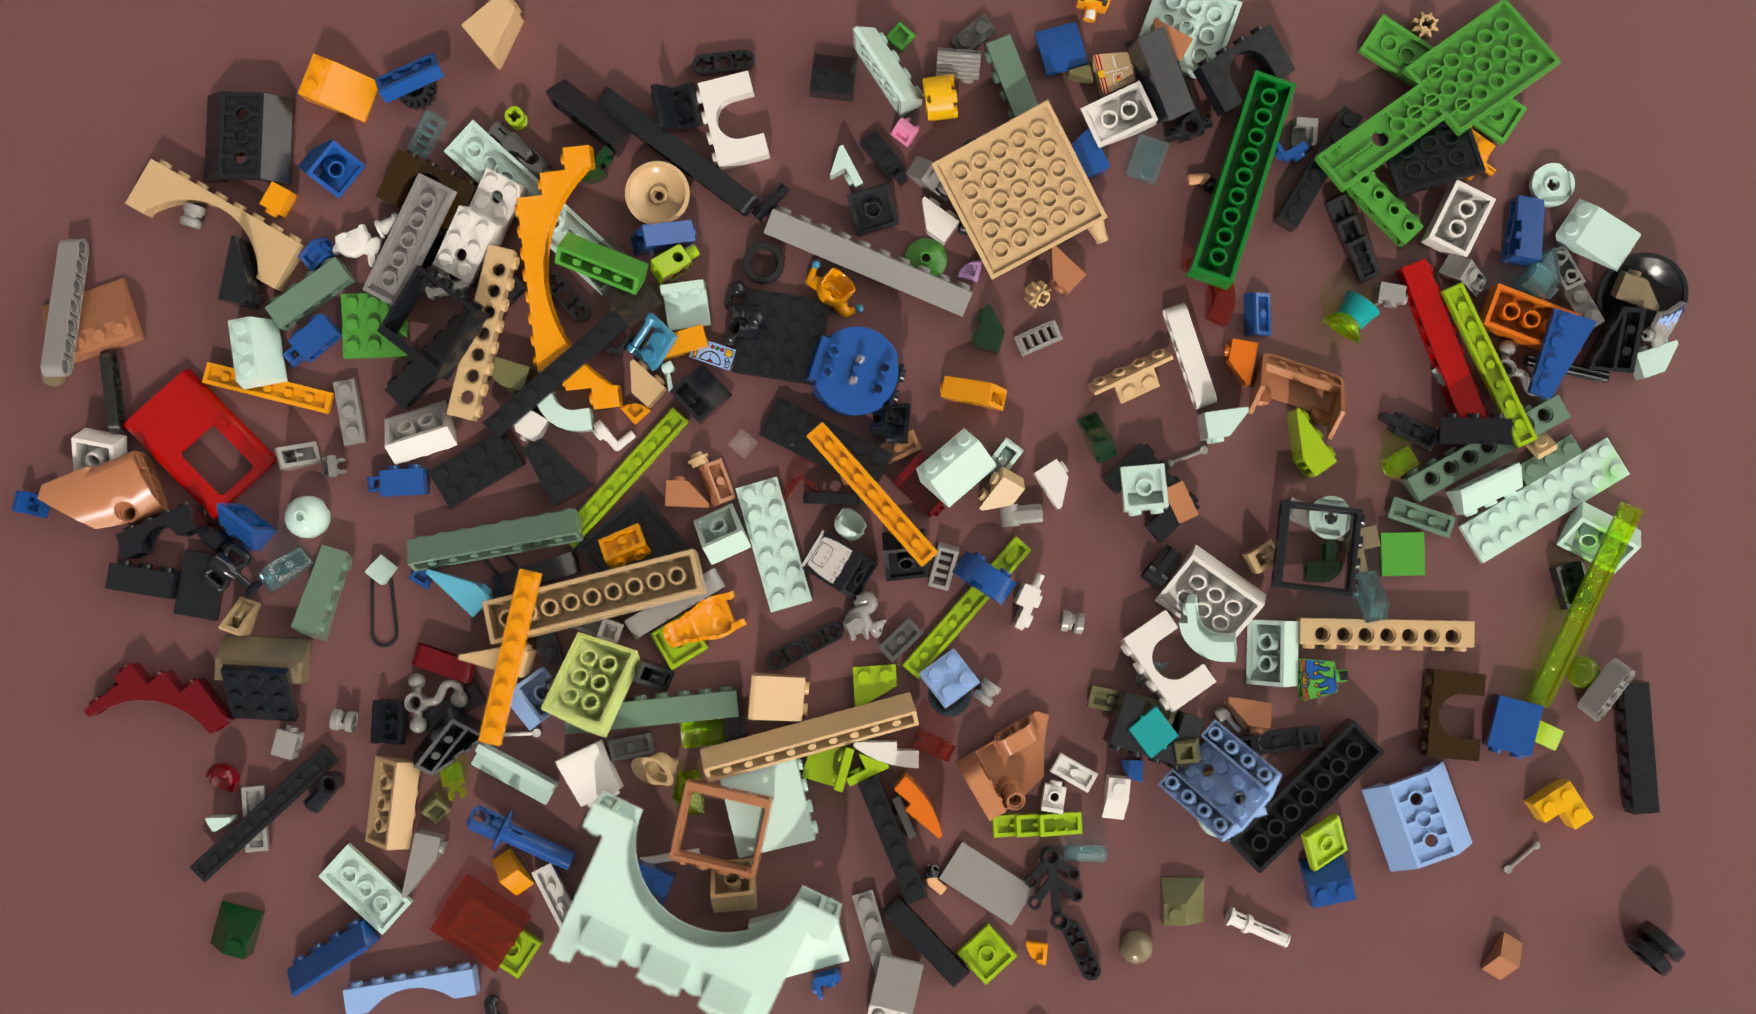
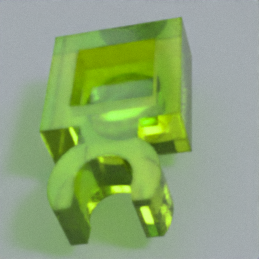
M460 760L453 762L439 772L443 787L449 786L450 788L448 792V799L450 801L455 800V791L460 793L461 799L466 797V790L460 784L466 782Z

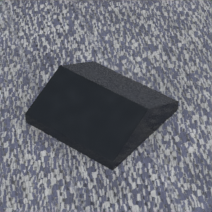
M888 183L847 194L858 236L899 224Z

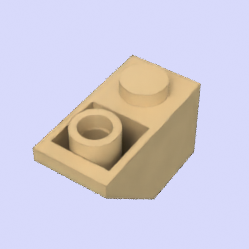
M632 359L630 361L631 392L651 409L668 390L663 386L666 382L657 374L653 377L648 372L649 368L643 361L640 360L637 363Z
M1002 466L998 472L992 474L988 485L979 491L977 495L979 509L984 511L1013 505L1025 490L1023 478Z

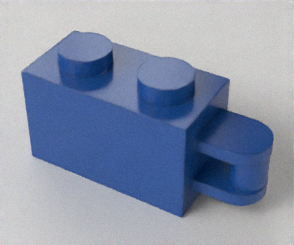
M323 313L315 314L308 320L309 323L304 328H299L293 332L292 338L288 340L292 347L283 354L293 368L300 365L304 360L312 363L342 338V332L329 316ZM296 352L299 353V356L297 358L294 355V353Z
M421 464L407 465L408 469H399L397 465L386 466V470H379V476L367 477L368 492H380L381 497L428 495V469L421 468ZM376 480H380V488H377Z

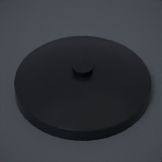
M1639 252L1628 255L1618 271L1608 268L1600 278L1595 293V305L1606 322L1616 303L1633 304L1610 295L1620 270L1628 272L1630 268L1642 272L1641 277L1648 280L1660 307L1658 311L1646 308L1644 330L1651 326L1657 312L1666 311L1680 301L1685 302L1687 306L1689 289L1683 271L1672 260L1656 253Z

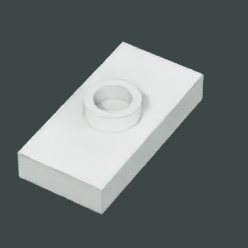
M1061 752L1049 770L1087 793L1098 776L1097 772Z

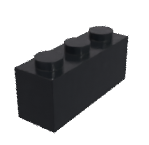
M118 559V563H109L105 589L176 599L180 573L174 572L175 568L161 566V569L153 568L154 564L140 563L139 566L132 565L130 560Z

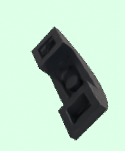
M572 551L494 575L492 578L498 597L514 592L519 569L543 573L541 583L575 574L582 570L576 551Z
M1320 725L1269 730L1263 733V735L1246 734L1237 736L1258 755L1323 747Z

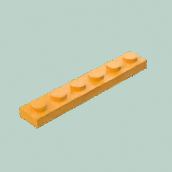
M207 362L202 383L330 414L335 396L331 392L291 382L243 389L236 382L234 368Z

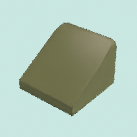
M1090 65L1069 69L1066 76L1067 80L1085 85H1092L1093 83Z
M1199 738L1174 742L1177 764L1200 762Z
M435 791L419 804L420 812L435 824L452 810Z

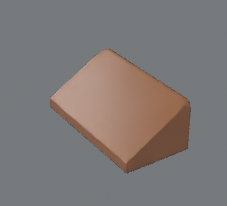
M722 458L702 464L697 468L712 507L737 498Z

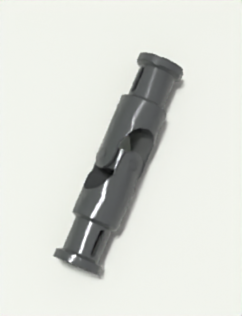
M502 120L496 121L491 126L488 134L491 137L497 138L502 143V147L517 157L519 162L538 179H540V173L555 171L551 168L552 165L533 148L527 147L519 135L506 128ZM534 155L538 158L535 164H528L532 161Z

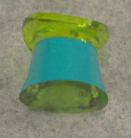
M1347 290L1337 312L1325 316L1322 321L1334 331L1358 345L1361 341V330L1380 315V311L1362 295Z

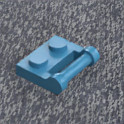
M647 313L644 318V324L634 340L628 343L626 349L643 361L651 371H657L678 336L657 316ZM654 326L656 328L642 349L640 347L651 327Z

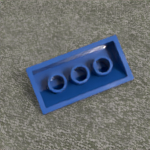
M357 918L347 925L348 930L344 933H341L340 930L328 937L330 942L323 945L320 942L310 949L312 953L307 957L302 954L292 961L294 965L287 969L292 996H297L377 943L380 937L373 926L365 919L360 922Z

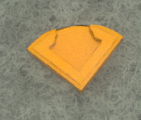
M631 403L621 407L622 411L635 425L651 412L647 406L639 403Z
M1026 940V948L1029 955L1037 963L1046 965L1048 943Z

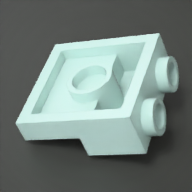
M1164 463L1120 467L1123 513L1128 512L1129 516L1142 515V511L1150 510V514L1164 513L1163 509L1169 507Z

